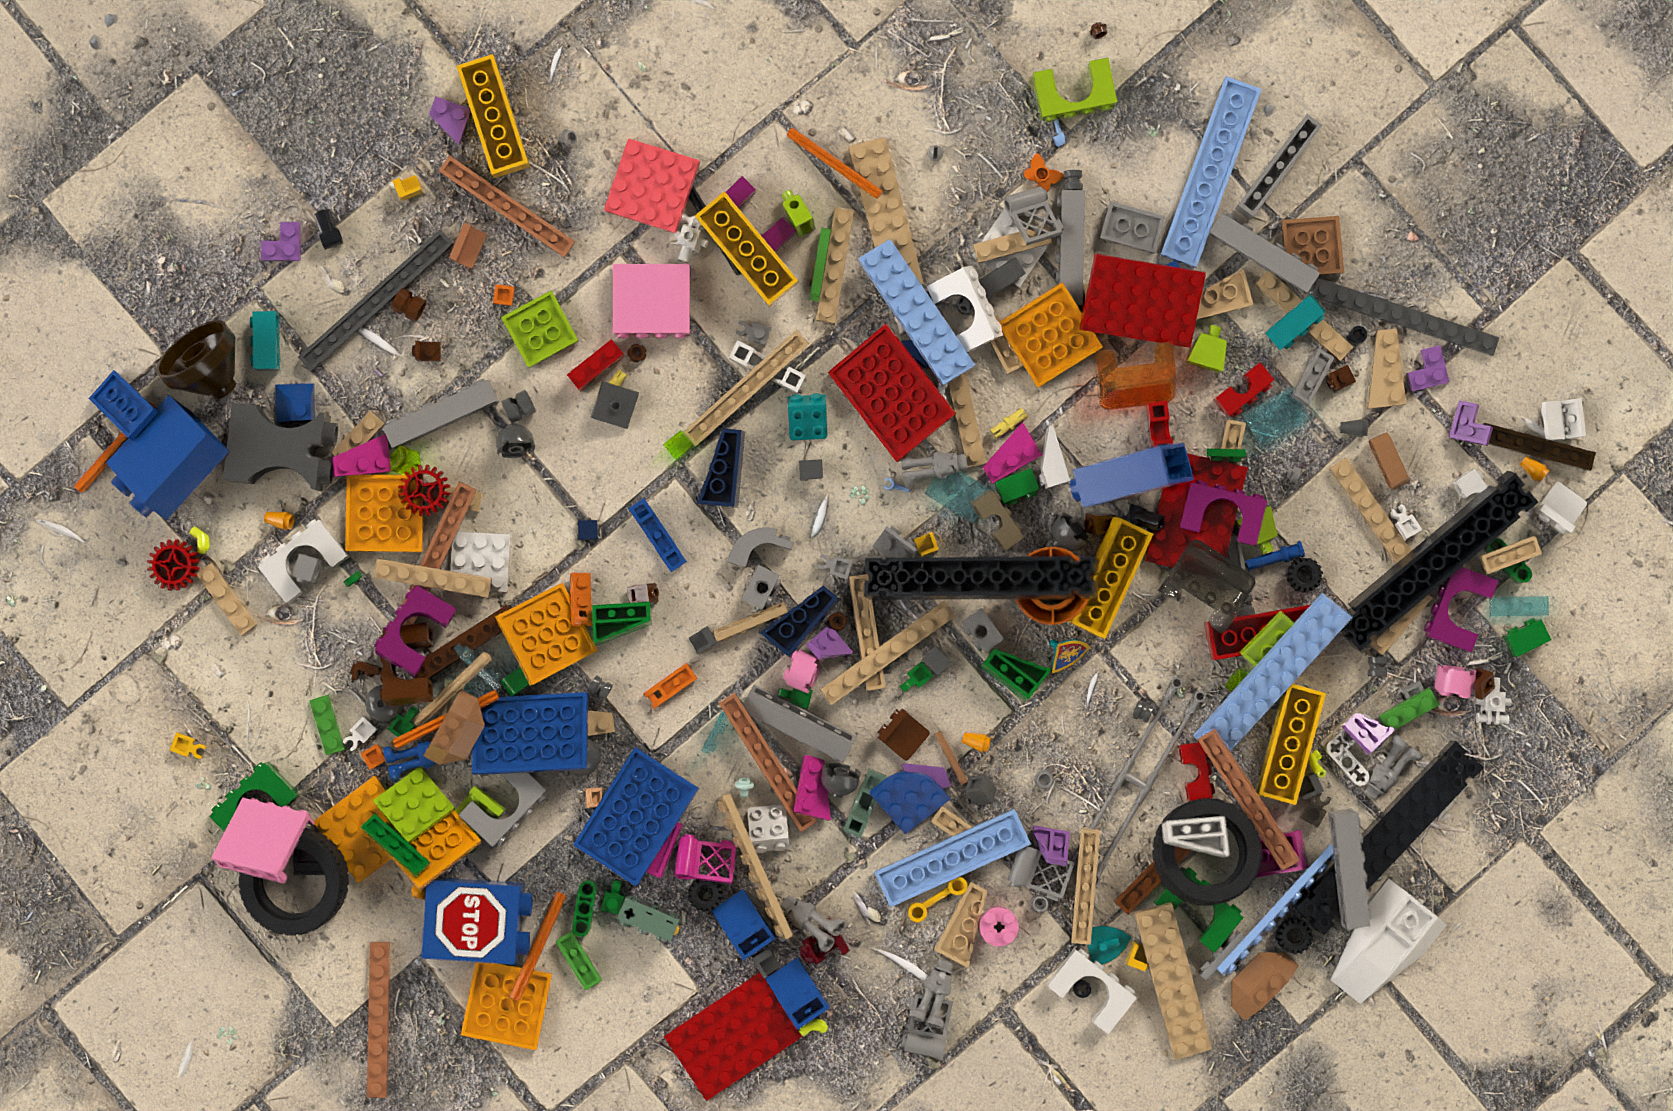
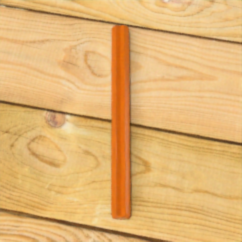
M794 128L788 131L787 137L874 198L878 199L883 191Z
M149 402L155 409L157 408L153 403ZM123 432L120 433L74 485L79 492L83 493L108 466L106 462L128 440V437Z
M495 690L478 698L480 709L499 699ZM446 714L393 739L395 748L399 749L438 730Z
M555 893L510 994L511 999L521 1000L566 899L565 894Z

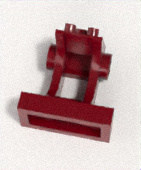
M827 930L823 932L829 934L835 940L829 951H819L815 945V942L818 940L812 936L802 940L803 945L799 947L801 957L808 964L822 962L825 959L824 955L837 947L843 955L850 952V949L841 934L834 936Z

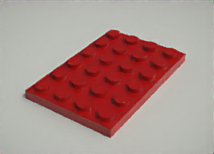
M1095 253L1079 329L1191 348L1206 272Z
M884 324L828 371V374L896 462H899L957 414L888 324Z
M1187 453L1194 480L1163 488L1157 514L1165 516V524L1160 532L1153 530L1146 562L1221 580L1239 507L1228 500L1213 502L1205 511L1200 533L1181 529V521L1191 482L1196 483V480L1207 483V486L1213 488L1215 485L1224 486L1226 491L1233 492L1234 489L1243 491L1248 467L1224 461H1210V458Z
M760 972L664 1035L665 1040L706 1101L803 1037Z

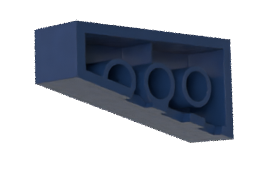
M722 429L697 504L738 508L745 432L743 430Z
M822 586L780 619L773 622L768 628L761 631L760 634L791 658L794 651L800 650L840 599L825 586Z

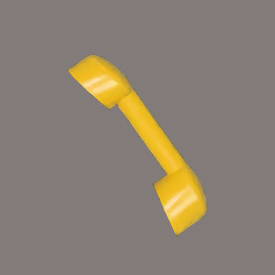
M959 876L948 881V887L925 902L911 903L908 907L909 918L913 922H922L927 916L928 908L951 893L954 895L964 894L967 890L966 880Z

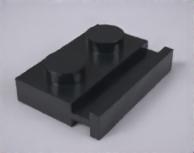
M294 848L293 875H324L321 865L311 854Z

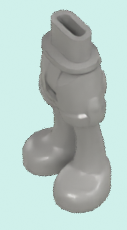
M941 451L935 452L934 456L912 458L906 455L901 459L903 470L918 466H933V468L903 472L906 489H911L914 482L921 478L937 476L938 479H945L949 475L956 473V471L959 473L960 470L968 469L966 454L957 455V453L952 454Z
M1394 735L1392 738L1393 746L1390 753L1381 765L1377 764L1374 767L1370 782H1367L1369 785L1364 790L1374 800H1377L1381 794L1384 795L1386 791L1398 783L1399 779L1397 777L1406 764L1412 760L1420 761L1424 757L1416 749L1408 746V743L1397 735ZM1406 748L1404 754L1399 759V761L1395 764V766L1392 769H1390V766L1392 765L1396 757L1399 755V753Z
M790 895L786 897L781 905L785 915L790 917L798 929H806L817 938L819 948L824 952L832 948L835 940L832 936L824 933L812 924L811 920L823 926L834 936L841 934L845 928V922L842 919L828 920L816 912V907L813 904L800 901L798 898L794 899Z
M939 959L937 966H934L930 976L925 979L924 987L926 989L919 1007L910 1010L908 1015L910 1018L924 1022L933 994H936L926 1024L942 1029L944 1022L940 1019L939 1014L945 996H948L952 989L951 978L953 972L951 971L953 963Z

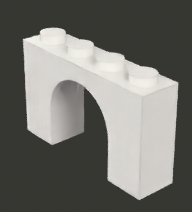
M972 266L963 267L927 286L934 304L944 302L957 294L967 297L973 304L975 319L972 326L968 330L956 335L967 353L1003 336L1002 327L993 314L994 309L988 303L986 291L980 285L978 274Z
M312 520L306 525L307 529L305 531L295 533L291 537L292 541L288 544H281L276 548L277 552L274 555H268L260 561L262 564L258 568L285 603L290 604L305 592L294 579L289 568L290 558L297 549L304 546L316 548L332 568L338 567L350 557L322 520Z
M1074 948L1046 985L1063 998L1080 978L1095 976L1101 979L1107 988V998L1103 1006L1092 1018V1022L1109 1035L1137 999L1133 995L1135 991L1127 984L1123 987L1118 983L1120 979L1112 972L1109 975L1104 972L1103 969L1105 967L1095 960L1094 963L1088 959L1090 955L1080 948L1078 951Z

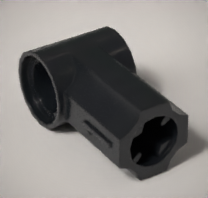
M330 209L315 213L314 216L320 231L319 237L323 248L327 250L343 244L341 233L336 228Z
M1134 504L1130 505L1125 519L1140 528L1142 526L1158 532L1163 529L1165 524V516L1147 511V509Z

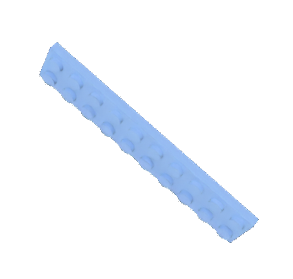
M1225 76L1160 253L1161 256L1194 268L1197 267L1262 89Z
M1321 593L1194 733V737L1198 740V738L1215 728L1229 751H1231L1352 619V616L1325 594Z
M1332 843L1220 964L1217 970L1223 976L1226 974L1231 975L1237 968L1235 964L1239 960L1243 961L1250 954L1248 950L1251 946L1254 945L1256 947L1263 940L1262 934L1265 931L1269 933L1276 925L1274 921L1278 917L1282 919L1289 911L1287 907L1291 903L1296 904L1302 897L1301 892L1304 888L1308 890L1315 883V876L1317 874L1321 876L1327 870V863L1330 860L1334 862Z

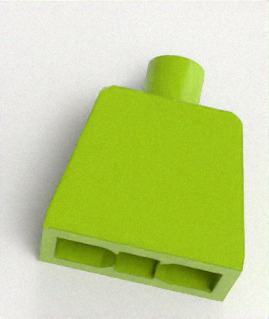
M790 189L783 192L781 196L784 200L782 203L784 211L799 238L816 229L813 217L800 195L794 196Z
M1210 325L1208 335L1204 333L1198 335L1186 363L1218 373L1223 371L1227 340L1219 338L1221 327Z
M1271 506L1265 509L1257 542L1263 554L1273 551L1270 539L1277 537ZM1242 517L1235 520V524L1239 530L1242 523Z

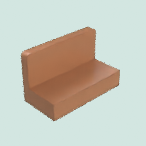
M463 223L449 258L472 269L487 234L474 229L469 224Z

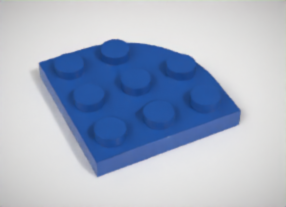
M902 771L895 773L869 791L870 795L904 834L908 833L950 800V797L932 777L922 772Z

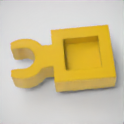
M176 732L170 751L189 757L190 753H192L195 758L201 759L203 756L198 754V749H207V746L204 744L195 745V738Z

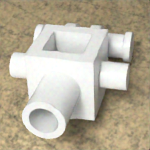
M683 214L681 224L685 223L688 226L683 225L681 232L677 231L676 234L674 233V238L678 239L677 244L682 248L678 260L688 264L692 252L699 253L701 246L706 248L708 240L704 239L705 235L702 232L704 228L695 216L688 217Z
M1494 677L1495 689L1483 700L1475 698V704H1480L1481 710L1486 711L1485 714H1476V723L1486 722L1489 725L1491 722H1494V725H1499V723L1509 724V715H1500V711L1505 712V706H1511V698H1505L1506 692H1500V678Z

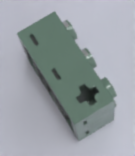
M628 894L617 919L620 920V924L629 928L635 926L638 928V932L645 935L649 933L656 935L655 939L666 943L667 940L671 942L673 936L679 932L678 924L682 916ZM630 908L633 909V915H632V916L629 915V911H628V910H629Z

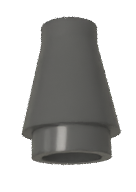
M1358 419L1341 422L1340 433L1361 438L1367 436L1368 421Z

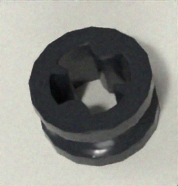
M1356 326L1350 330L1349 339L1355 344H1360L1366 340L1367 330L1362 326ZM1358 330H1360V334L1363 335V337H1360L1359 340H1357L1356 336L1353 335V333L1357 332Z
M1084 980L1077 981L1073 986L1074 994L1080 998L1088 997L1091 993L1090 984ZM1085 984L1087 986L1085 987V989H1087V992H1082L1081 994H1079L1078 991L1080 990L1077 989L1078 986H1083Z

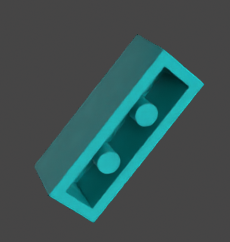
M1309 294L1271 326L1265 334L1279 350L1283 348L1287 350L1295 343L1293 339L1298 335L1300 337L1304 336L1310 330L1308 327L1311 324L1315 323L1317 325L1325 318L1323 314L1326 310L1312 294Z
M252 311L250 328H253V335L250 336V346L253 347V355H250V365L256 371L280 370L279 313L276 311Z

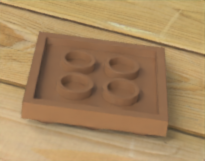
M1339 216L1281 221L1283 247L1286 248L1285 252L1290 255L1292 253L1302 258L1301 262L1306 265L1308 263L1313 264L1318 268L1317 272L1320 275L1344 273Z

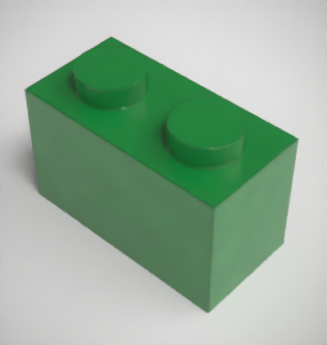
M1032 468L995 482L1002 504L1007 503L1008 506L1018 503V498L1025 496L1028 499L1036 496V491L1040 490Z
M1531 618L1523 622L1524 626L1520 628L1515 626L1507 630L1508 634L1504 635L1503 638L1512 657H1518L1552 640L1542 619L1535 620V618Z

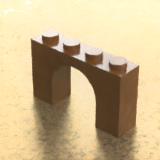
M428 623L402 625L400 637L406 646L411 649L433 647V628ZM383 627V634H381L380 636L382 638L386 633V631L384 630L385 627ZM380 657L382 663V671H380L382 682L380 698L387 706L433 702V683L427 677L401 679L397 676L396 666Z

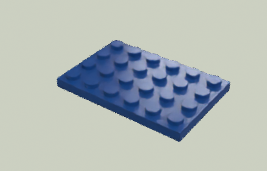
M587 692L499 697L497 701L481 708L485 727L472 748L473 775L588 769Z
M634 747L573 845L638 887L700 788L637 747Z

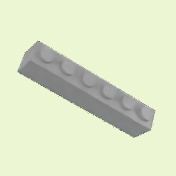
M1306 114L1235 209L1251 220L1322 127V124Z
M1062 190L1060 195H1057V207H1060V214H1057L1056 220L1060 219L1064 230H1062V235L1056 236V245H1059V252H1056V264H1059V271L1055 273V283L1063 282L1077 306L1082 307L1085 190Z
M1221 213L1209 232L1212 237L1306 295L1309 293L1320 276L1316 266L1308 263V265L1301 262V257L1294 253L1288 254L1285 252L1286 248L1278 243L1275 245L1270 243L1266 235L1262 233L1257 235L1248 224L1243 223L1241 225L1236 222L1237 218L1230 213L1226 215Z
M480 379L474 382V386L468 389L465 386L456 390L457 394L449 396L447 394L440 397L439 402L435 404L430 402L421 406L422 409L417 412L412 410L405 413L404 418L399 420L394 418L387 421V425L383 427V430L393 449L402 447L499 403L491 382Z
M753 685L743 704L750 717L761 720L767 726L777 728L781 733L796 738L800 743L812 746L818 752L830 755L836 761H845L857 737L756 685Z
M1351 808L1328 812L1341 925L1347 930L1370 926L1372 914L1367 902L1369 901V892L1365 885L1367 874L1363 868L1365 856L1363 851H1361L1363 838L1359 832L1360 816L1357 811Z

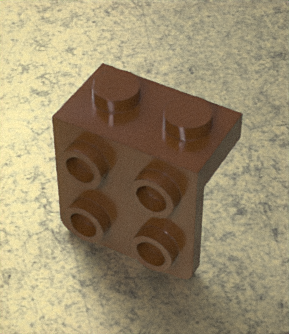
M901 708L900 711L896 709L889 717L892 720L888 725L884 723L877 731L879 734L877 738L903 760L907 761L930 735V732Z

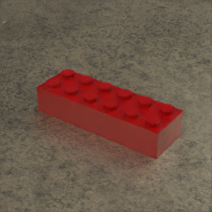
M1310 605L1204 622L1210 659L1219 660L1242 656L1240 651L1280 611L1295 623Z

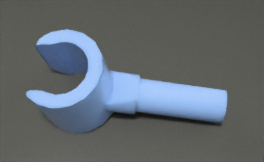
M1057 119L1054 123L1058 135L1054 136L1053 140L1056 146L1059 147L1065 143V135L1062 133L1059 120Z
M885 479L892 482L890 487L883 486L886 490L898 489L910 492V489L896 484L892 479Z

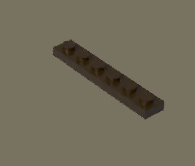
M1483 423V425L1493 428L1489 445L1586 471L1592 470L1596 452Z

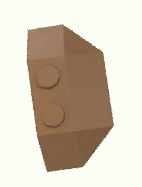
M460 689L425 751L424 757L439 765L467 759L485 727L477 697Z
M1259 952L1232 979L1231 1007L1244 1020L1248 1019L1260 1011L1289 982L1299 965L1286 952Z

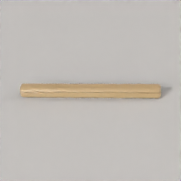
M484 652L433 699V702L426 705L412 719L414 726L419 727L423 725L491 661L490 655Z

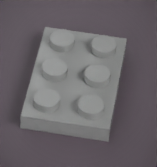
M1110 201L1100 239L1155 254L1165 216Z

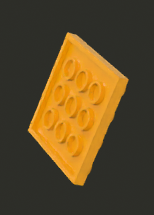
M1063 282L999 321L1003 334L1037 388L1103 348L1094 332L1079 329L1082 312Z
M406 475L347 476L345 551L423 552L424 515L419 516V510L416 514H412L413 507L406 510L405 507L408 502L405 504L401 503L405 496L399 497L398 495L404 492L398 486L405 485L400 479L404 478L407 480L408 477ZM415 479L410 486V495L417 488ZM422 485L420 493L424 494V486ZM423 497L413 500L418 506H424Z
M563 582L495 616L530 686L598 651L584 624L572 626L571 598Z
M376 775L314 820V824L320 833L326 835L329 840L331 839L337 845V849H340L344 856V861L347 863L348 871L357 883L363 881L392 859L378 843L361 829V826L373 814H376L384 822L388 821L373 802L375 798L386 791V788Z
M454 811L410 843L412 847L430 862V865L417 878L387 851L386 853L421 891L479 846L481 840ZM389 821L385 822V823H386L387 825H389L396 833H398L397 830L392 826V824H391Z
M475 962L461 1035L537 1050L553 973L534 970L521 1000L516 1001L510 998V994L522 967L500 963Z

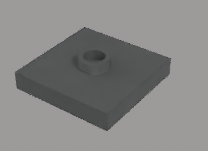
M602 381L590 417L628 429L639 392Z

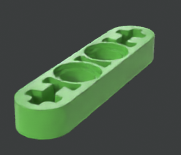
M821 228L810 301L819 302L831 234V229Z

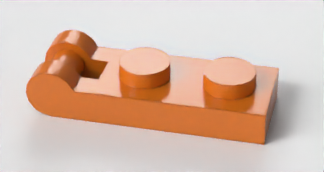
M572 572L570 574L572 626H579L580 624L592 626L591 573ZM579 612H584V617H580Z
M685 663L644 692L643 695L645 698H649L652 708L655 709L698 678L690 666ZM657 690L662 694V697L659 699L654 694Z

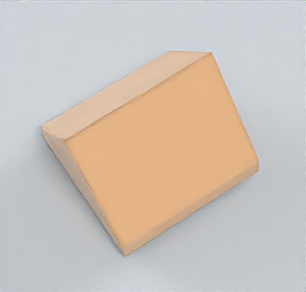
M602 787L585 788V807H597L602 799Z

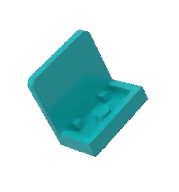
M813 393L811 395L794 394L787 396L790 439L793 441L826 439L828 437L826 395Z

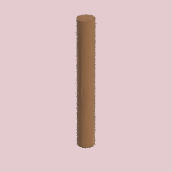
M941 730L936 732L934 735L960 784L968 782Z

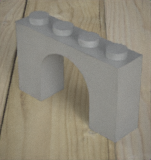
M528 772L501 774L519 794L518 808L510 817L505 819L491 818L473 801L459 814L492 847L495 845L499 847L506 840L504 835L508 831L512 833L520 825L518 821L522 816L527 818L533 811L531 807L535 803L539 805L546 798L544 794L546 789Z

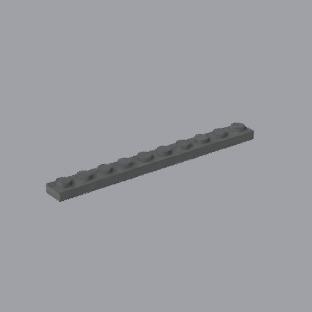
M441 229L437 231L301 353L298 358L311 372L315 370L393 300L401 288L405 289L454 245Z
M1320 278L1316 280L1312 295L1316 299L1486 355L1494 356L1500 338Z

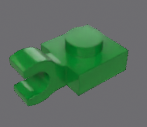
M921 661L906 673L910 678L899 687L903 692H906L914 684L920 688L933 677V674Z
M779 688L778 696L790 698V703L808 709L813 690H810L807 694L793 688V691Z
M411 706L405 716L401 713L398 714L388 730L397 737L411 731L414 727V723L411 720L419 712V709Z
M615 879L612 891L605 892L601 907L602 911L619 915L625 896L619 894L622 885L621 880Z

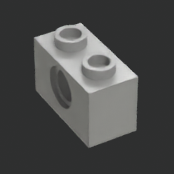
M299 554L292 576L297 577L296 581L304 584L318 583L324 560Z
M758 565L742 600L762 610L764 607L768 608L773 599L770 594L773 589L777 590L781 582L778 579L780 575ZM760 583H766L768 586V591L764 594H760L757 591V586Z
M982 608L962 621L964 624L962 629L967 636H973L975 639L973 644L979 652L983 650L986 653L1004 640ZM979 626H984L987 630L984 637H979L976 634V629Z

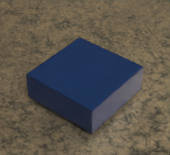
M578 520V540L598 539V520Z

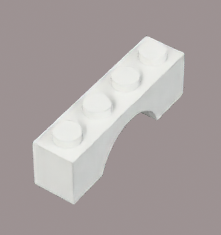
M737 340L729 360L752 370L766 356ZM785 366L770 381L798 394L806 379V375L789 366Z

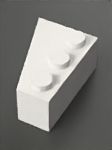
M1224 816L1162 823L1165 844L1223 858L1229 856Z

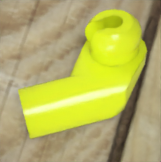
M194 526L189 534L197 539V552L205 554L210 548L209 536Z
M1314 750L1309 755L1310 767L1319 778H1323L1326 775V771L1318 763L1322 756L1318 750Z
M813 1019L798 1030L805 1037L812 1030L825 1033L828 1026L822 1019Z

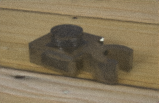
M1322 792L1315 795V803L1309 801L1300 817L1316 828L1319 827L1327 813L1323 807L1331 801V798L1327 797L1322 802L1320 800Z

